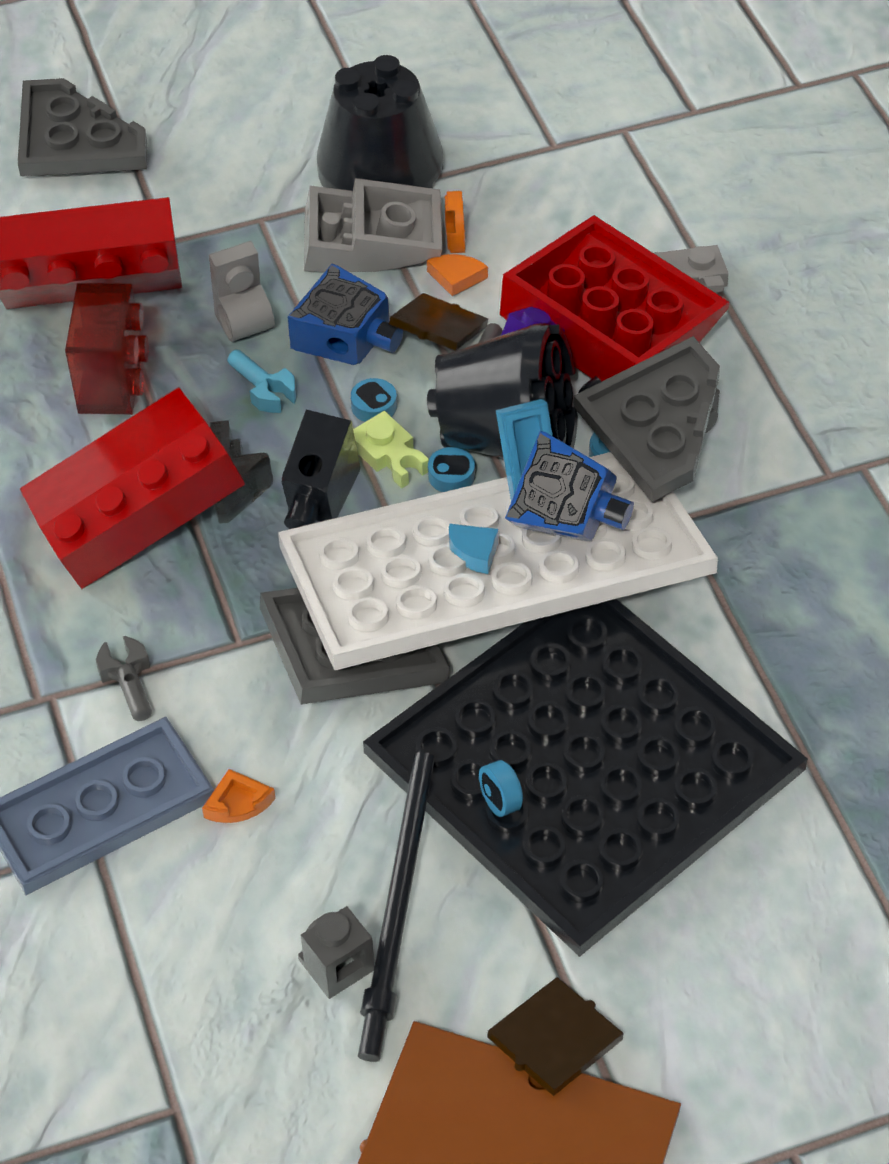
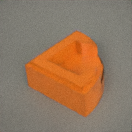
M447 191V195H445V227L447 249L450 250V253H465L462 191Z
M447 254L427 260V272L452 296L488 278V266L469 256Z
M228 769L202 807L203 816L210 821L233 823L250 819L263 812L275 800V791L272 787Z

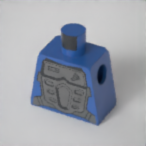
M333 263L287 317L291 349L351 365L360 364L374 346L391 353L395 352L403 337L402 329L389 325V303L385 292Z
M539 431L505 519L523 529L592 541L600 522L624 530L632 516L634 502L612 494L617 476L609 469L550 434Z

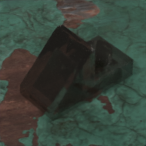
M229 420L210 422V428L230 456L245 485L215 504L219 524L229 523L273 484L268 453L243 455L241 438L232 439Z

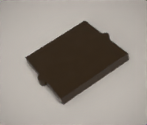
M422 293L391 315L389 325L417 335L419 339H427L456 351L487 326L489 318L463 309L458 304H451Z
M556 977L490 1028L487 1038L515 1062L514 1067L517 1071L525 1070L554 1096L621 1042L624 1033L595 1009L596 1004L594 1001H585L562 980Z

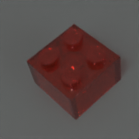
M77 283L65 353L78 414L133 415L135 396L143 395L144 374L140 364L141 362H148L149 340L147 335H141L140 333L144 323L143 304L135 303L132 284Z

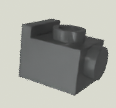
M348 906L338 912L323 914L309 925L306 932L301 934L302 952L298 954V959L328 999L374 971L372 937ZM351 957L354 960L336 971V966Z

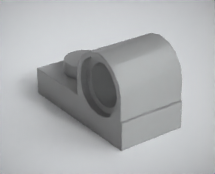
M252 241L209 254L214 312L228 339L233 342L274 328V315L270 302L260 284L258 252Z

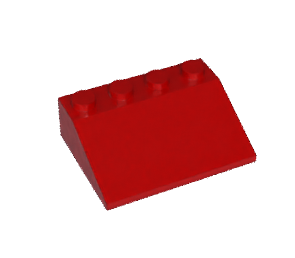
M169 197L0 217V300L6 309L182 288Z
M593 215L503 274L499 315L507 320L509 313L528 307L543 310L550 316L551 321L557 325L559 324L565 330L573 356L574 367L590 378L597 376L602 382L693 336L700 343L728 310L730 302Z
M178 387L19 489L57 557L82 590L244 486L245 482L211 428Z

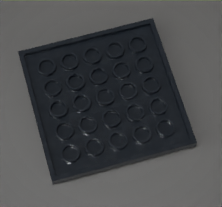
M617 599L524 622L363 741L364 754L406 793L414 754L417 752L432 754L435 757L425 811L579 957L804 772L808 760L807 757ZM498 760H503L512 767L519 779L523 793V803L520 810L503 817H499L492 812L483 796L479 782L480 768Z

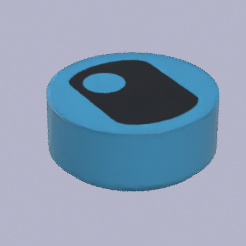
M370 378L357 383L351 391V409L353 414L364 422L383 411L392 417L397 409V393L394 386L388 381L378 378Z
M446 447L436 451L429 458L428 480L436 490L447 492L473 484L475 479V461L467 451L456 447Z
M503 760L482 766L479 771L480 787L492 812L499 817H503L520 810L523 803V793L519 779L512 767Z

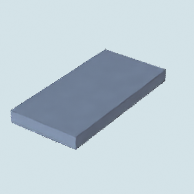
M165 716L0 797V852L25 895H28L204 806L214 789Z

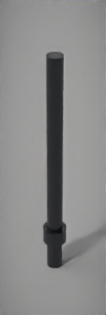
M417 752L414 754L371 987L364 990L360 1014L365 1019L358 1057L369 1062L380 1061L387 1021H391L394 1017L397 995L392 991L435 757L427 752Z

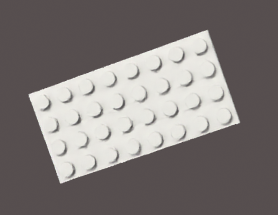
M611 452L589 458L603 465L617 476L612 494L634 502V508L630 521L624 530L600 522L592 541L527 530L517 527L506 520L505 516L511 504L507 477L278 532L280 549L334 671L717 573L718 557L674 492L652 502ZM450 524L498 529L499 543L489 574L470 570L466 567V561L451 552L449 547Z

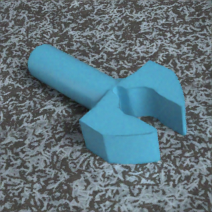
M236 349L229 354L227 359L229 365L255 386L250 390L251 403L257 409L264 412L281 413V400L274 394L275 392L283 393L287 399L295 404V378L286 368L275 374H268L241 350Z

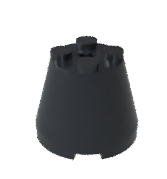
M381 55L374 61L363 62L350 68L338 70L335 74V84L317 150V171L322 186L353 191L355 178L433 189V183L439 177L441 170H443V149L420 83L415 74L400 65L399 60L392 55Z
M533 324L449 354L436 356V389H429L427 393V408L430 417H438L440 440L444 448L456 447L466 451L504 458L496 410L540 399L546 401L548 405L552 436L574 448L578 412L572 407L573 390L569 376L575 374V367L567 336L559 324Z

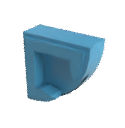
M450 524L449 547L451 552L466 561V567L470 570L489 574L499 543L498 529Z

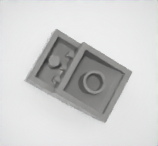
M355 178L353 191L318 186L309 187L304 219V271L324 273L333 263L348 272H377L402 268L441 256L440 189Z

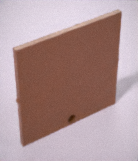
M413 1021L369 1136L360 1144L362 1154L358 1164H664L680 1113L681 1103L581 1073L553 1096L525 1070L517 1071L514 1067L515 1062L499 1047Z

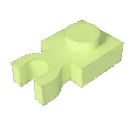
M383 411L353 429L358 455L376 472L387 466L392 472L394 482L401 489L409 485V473L405 468H415L422 476L428 473L429 458L421 451L414 449L413 437L387 412Z

